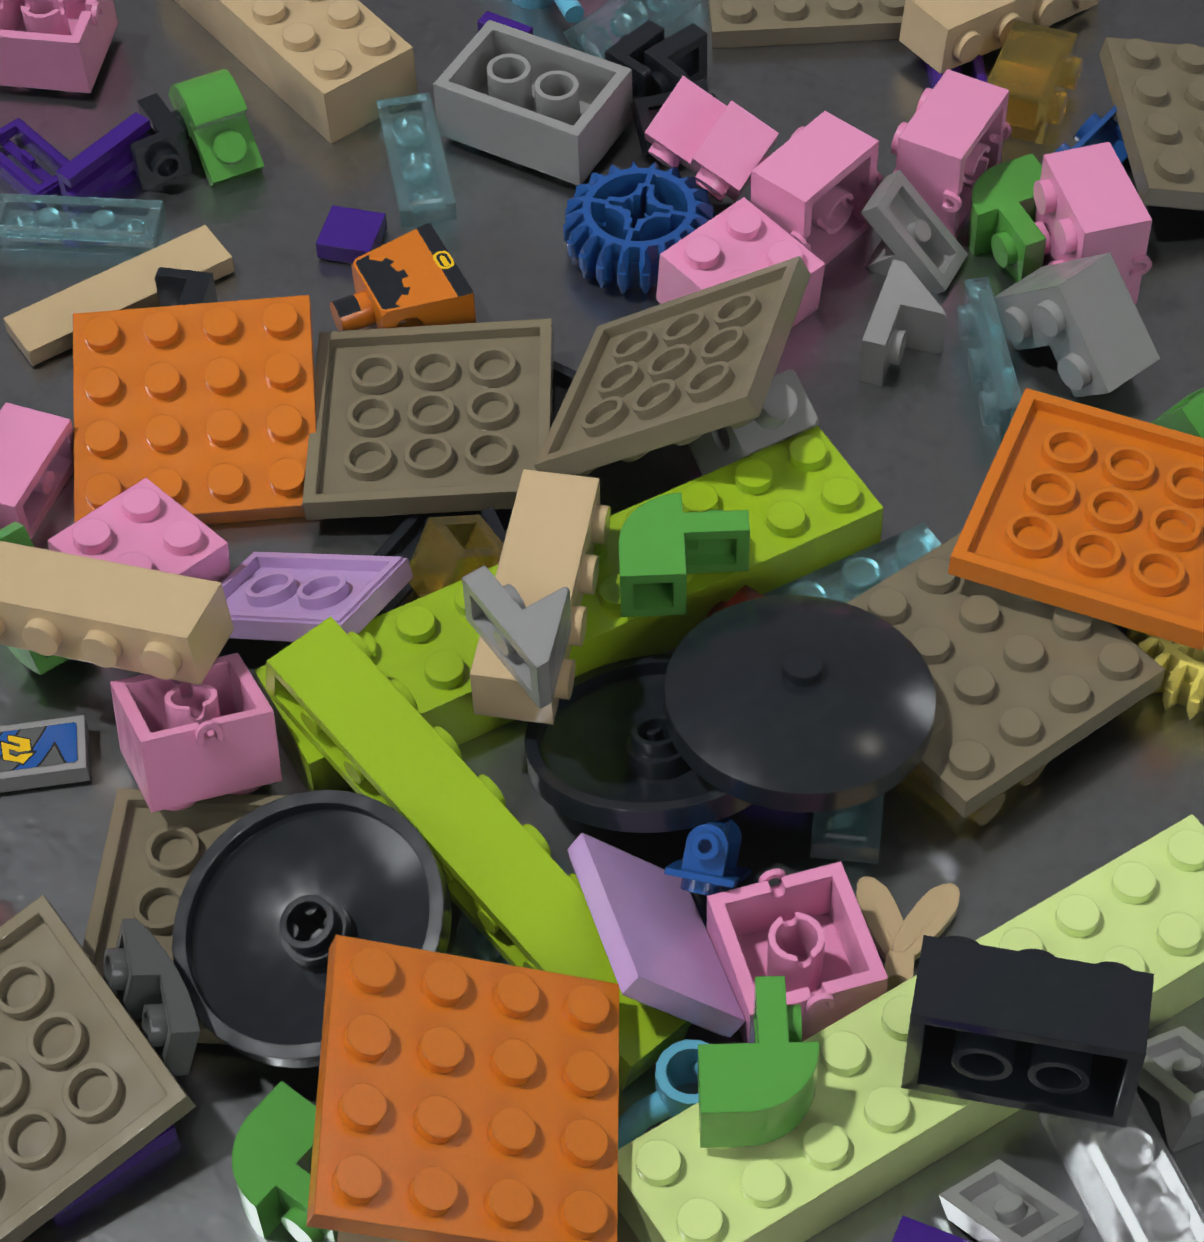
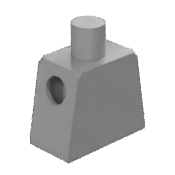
M789 369L774 376L759 417L740 428H730L729 426L721 428L727 431L729 435V449L720 441L717 430L702 434L698 439L687 445L703 476L819 425V420L796 372L793 369Z

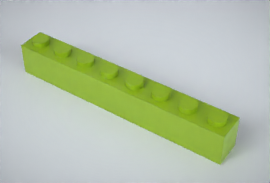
M330 616L267 660L266 692L357 794L368 796L388 805L405 817L419 831L435 853L444 871L452 901L510 965L618 984L576 874L571 873L567 875L551 858L550 847L542 834L528 823L522 826L506 808V801L502 792L489 777L483 774L477 777L461 759V751L453 737L440 726L433 728L417 711L418 706L410 690L400 680L396 678L389 680L374 664V656L369 646L357 633L353 631L346 633ZM620 988L619 1088L623 1091L652 1067L665 1049L673 1043L684 1040L691 1023L622 995Z

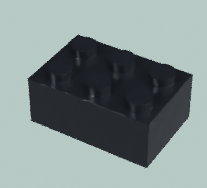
M924 935L910 1014L901 1088L1126 1128L1146 1056L1154 974L1135 971L1118 962L1105 961L1093 964L1058 958L1040 949L1016 951L980 945L977 941L963 936L939 938Z

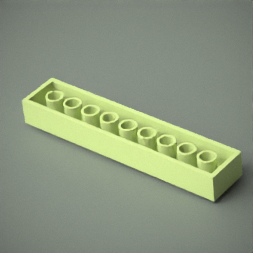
M1193 814L1189 815L975 941L980 945L1016 951L1040 949L1058 958L1093 964L1105 961L1118 962L1135 971L1153 973L1154 983L1149 1021L1150 1031L1204 998V826ZM917 975L802 1041H819L816 1092L813 1103L804 1119L785 1136L758 1146L700 1148L699 1103H696L619 1148L618 1210L640 1242H805L1021 1109L901 1088L910 1014Z

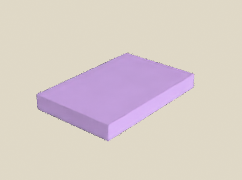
M253 552L221 582L234 627L229 638L294 642L330 616L346 633L353 631L359 634L413 578L408 558L399 556Z
M581 833L567 849L569 858L622 995L719 1035L731 1037L746 1020L693 897L689 891L680 888L682 878L664 874L665 870Z

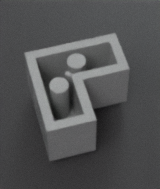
M1110 252L1040 267L991 299L999 315L1001 330L1011 340L1016 351L1050 346L1058 363V373L1062 381L1070 388L1074 398L1110 393L1160 360Z

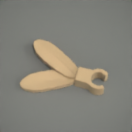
M863 876L859 879L856 899L874 944L885 959L884 969L888 976L887 992L913 977L914 961L920 958L923 936L940 937L951 924L957 914L960 898L959 888L955 884L946 883L930 889L917 902L905 920H903L893 896L884 884L870 876Z

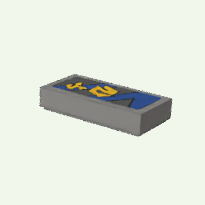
M85 715L0 726V793L90 781L89 731Z

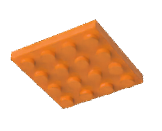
M300 295L73 313L74 523L144 478L150 480L205 525L305 517L302 502L309 434L316 433L315 363L310 296Z
M1025 388L950 556L948 574L1202 651L1204 647V438Z
M336 935L329 947L306 1227L408 1242H617L619 985L611 982Z

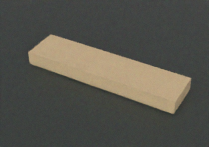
M203 225L4 317L5 327L30 364L34 366L73 348V313L160 307L154 279L159 267L213 273L215 281L235 271L233 257L210 229Z

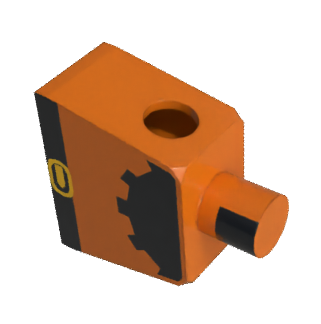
M431 223L422 225L356 258L351 265L355 294L330 302L331 314L338 331L359 330L367 326H371L372 329L476 323L474 292Z

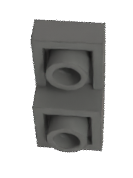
M136 918L122 919L116 948H107L104 954V979L112 991H117L118 998L133 1019H142V1032L174 1076L189 1075L200 1035V1028L188 990L176 966L156 938Z

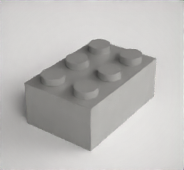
M492 20L486 22L433 84L439 135L576 185L584 182L633 120L630 106L633 102L632 69Z

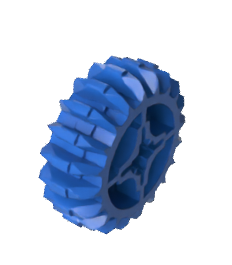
M633 160L629 169L620 170L611 164L606 176L591 173L588 184L576 186L575 195L572 199L567 200L563 237L564 242H567L568 255L571 257L572 265L579 266L584 279L596 277L601 289L616 284L619 286L622 295L630 288H641L646 296L650 287L657 286L660 254L714 218L716 214L713 213V206L708 198L707 190L700 189L694 177L682 178L678 167L671 168L666 172L661 171L657 162H654L649 168H638Z

